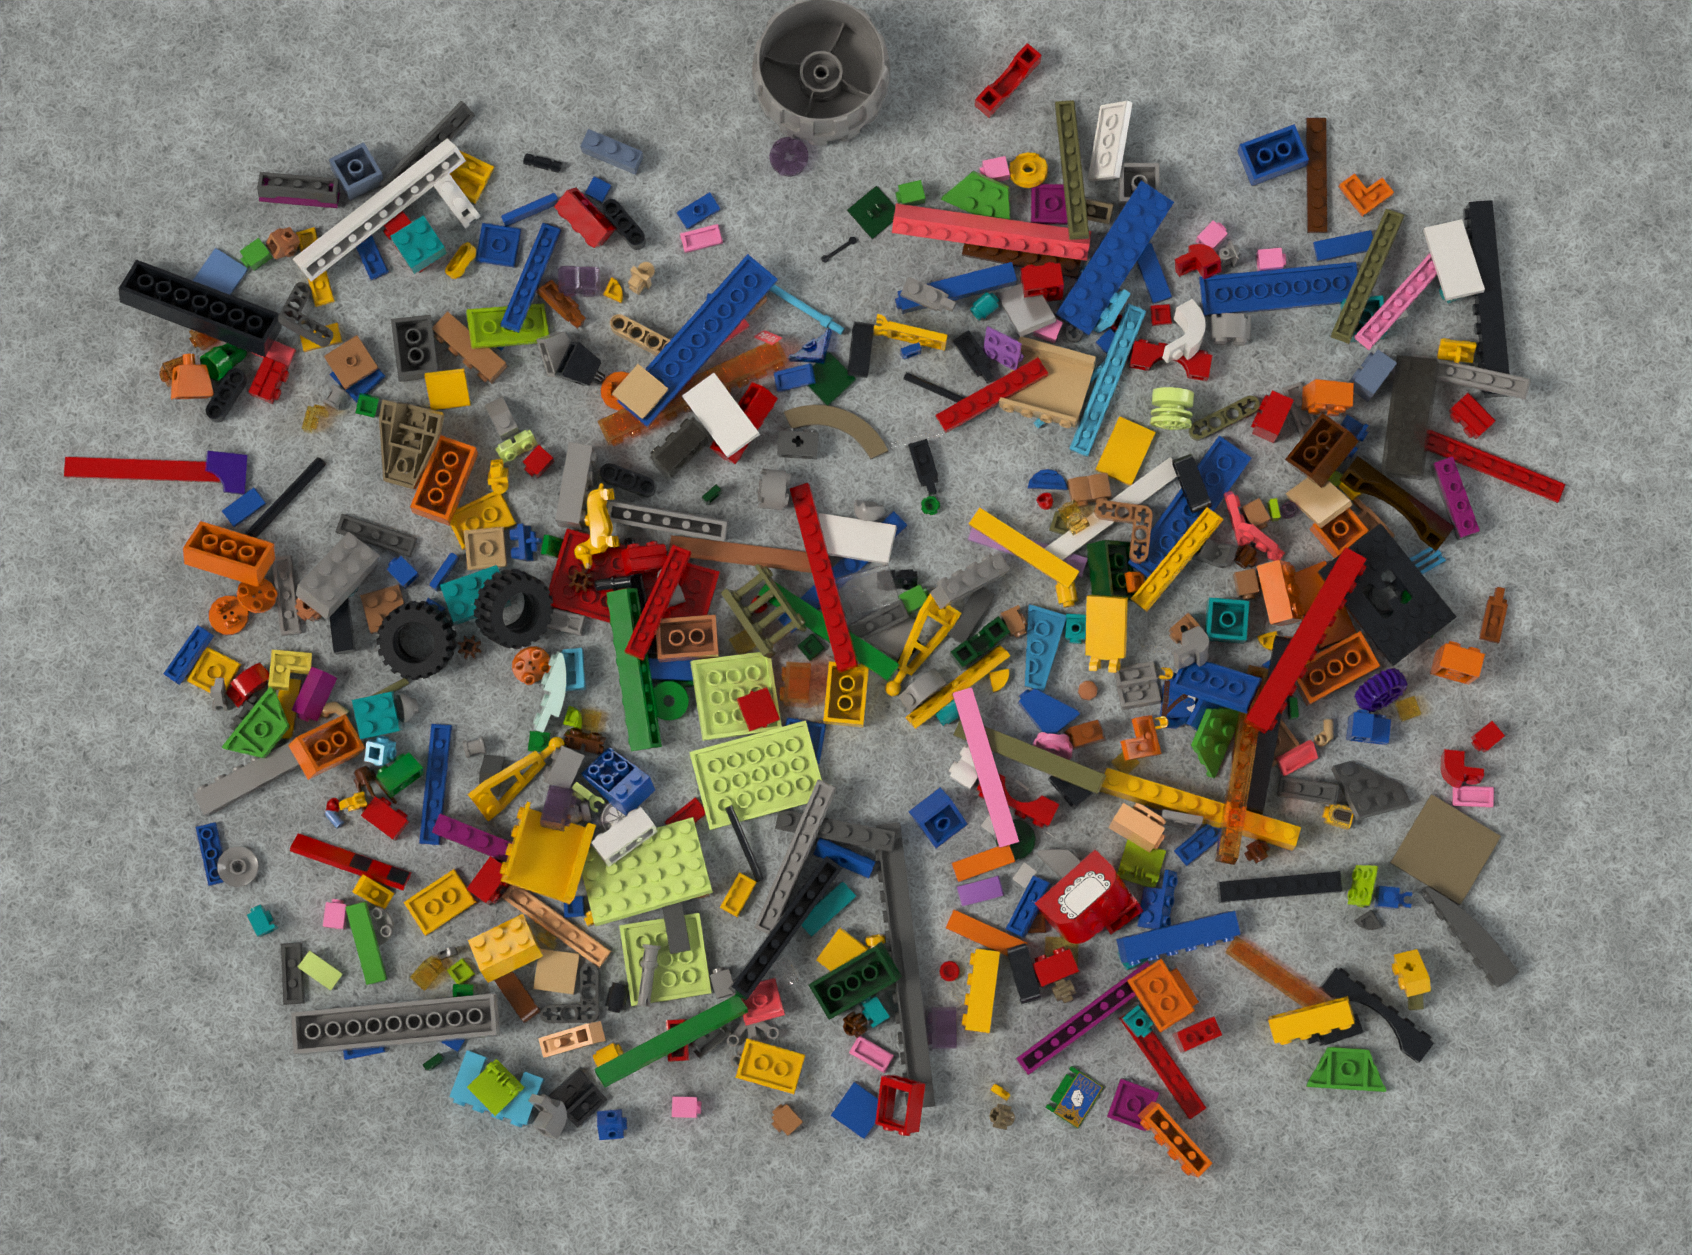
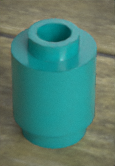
M986 292L972 304L970 311L979 321L986 319L999 307L997 304L999 299L993 293L989 294Z
M954 700L935 713L942 726L945 724L949 725L959 718Z

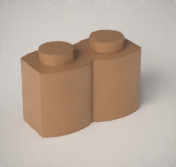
M1107 473L1076 477L1067 481L1071 505H1076L1077 508L1086 507L1090 502H1096L1097 504L1100 501L1111 499L1112 495Z

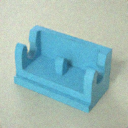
M583 649L562 650L561 653L564 656L566 667L565 691L586 690Z

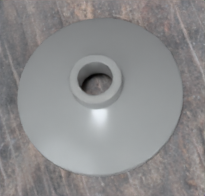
M229 848L222 853L218 860V874L223 882L230 886H245L252 882L257 875V858L247 848ZM240 864L242 869L235 871L234 865Z

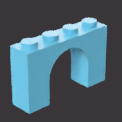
M468 1050L466 1051L449 1096L454 1098L453 1103L465 1106V1103L473 1105L472 1110L484 1113L485 1110L489 1111L467 1088L483 1072L487 1057ZM524 1072L520 1083L525 1088L496 1116L492 1114L491 1117L503 1120L504 1117L511 1119L510 1124L521 1128L523 1124L528 1125L534 1106L528 1100L532 1094L539 1095L545 1079Z

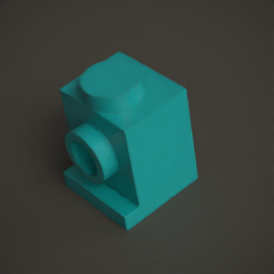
M1066 614V640H1070V644H1082V641H1086V615ZM1075 625L1079 626V631L1077 632L1072 631Z
M261 904L251 908V913L247 914L257 937H262L278 929L276 924L271 923L274 919L270 911H265Z
M870 996L861 1001L865 1008L862 1013L868 1021L872 1019L874 1022L871 1024L872 1028L890 1017L877 996L874 998Z
M1136 1005L1121 1018L1136 1037L1142 1035L1144 1038L1153 1030L1151 1028L1153 1022L1139 1005ZM1137 1019H1142V1026L1136 1025Z

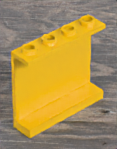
M527 801L524 807L520 806L516 818L519 819L518 825H514L511 836L514 837L512 844L509 843L505 855H508L506 862L502 863L500 873L503 874L501 881L570 904L576 895L596 825L588 822L583 827L530 809L531 802Z

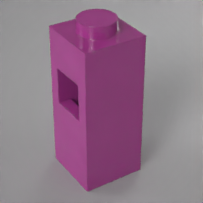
M311 667L292 707V711L298 713L297 718L306 722L309 719L318 721L335 685L336 677Z

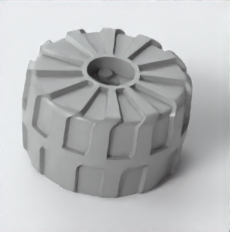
M796 0L794 4L788 6L780 13L776 12L767 21V26L761 39L757 40L752 64L753 85L765 116L770 117L779 125L781 133L791 139L798 137L816 146H826L828 141L838 139L848 141L859 135L860 129L865 124L873 122L882 108L890 81V61L883 35L879 34L873 25L871 17L861 8L857 9L848 3L842 2V0ZM822 71L827 75L823 78H819L816 74Z

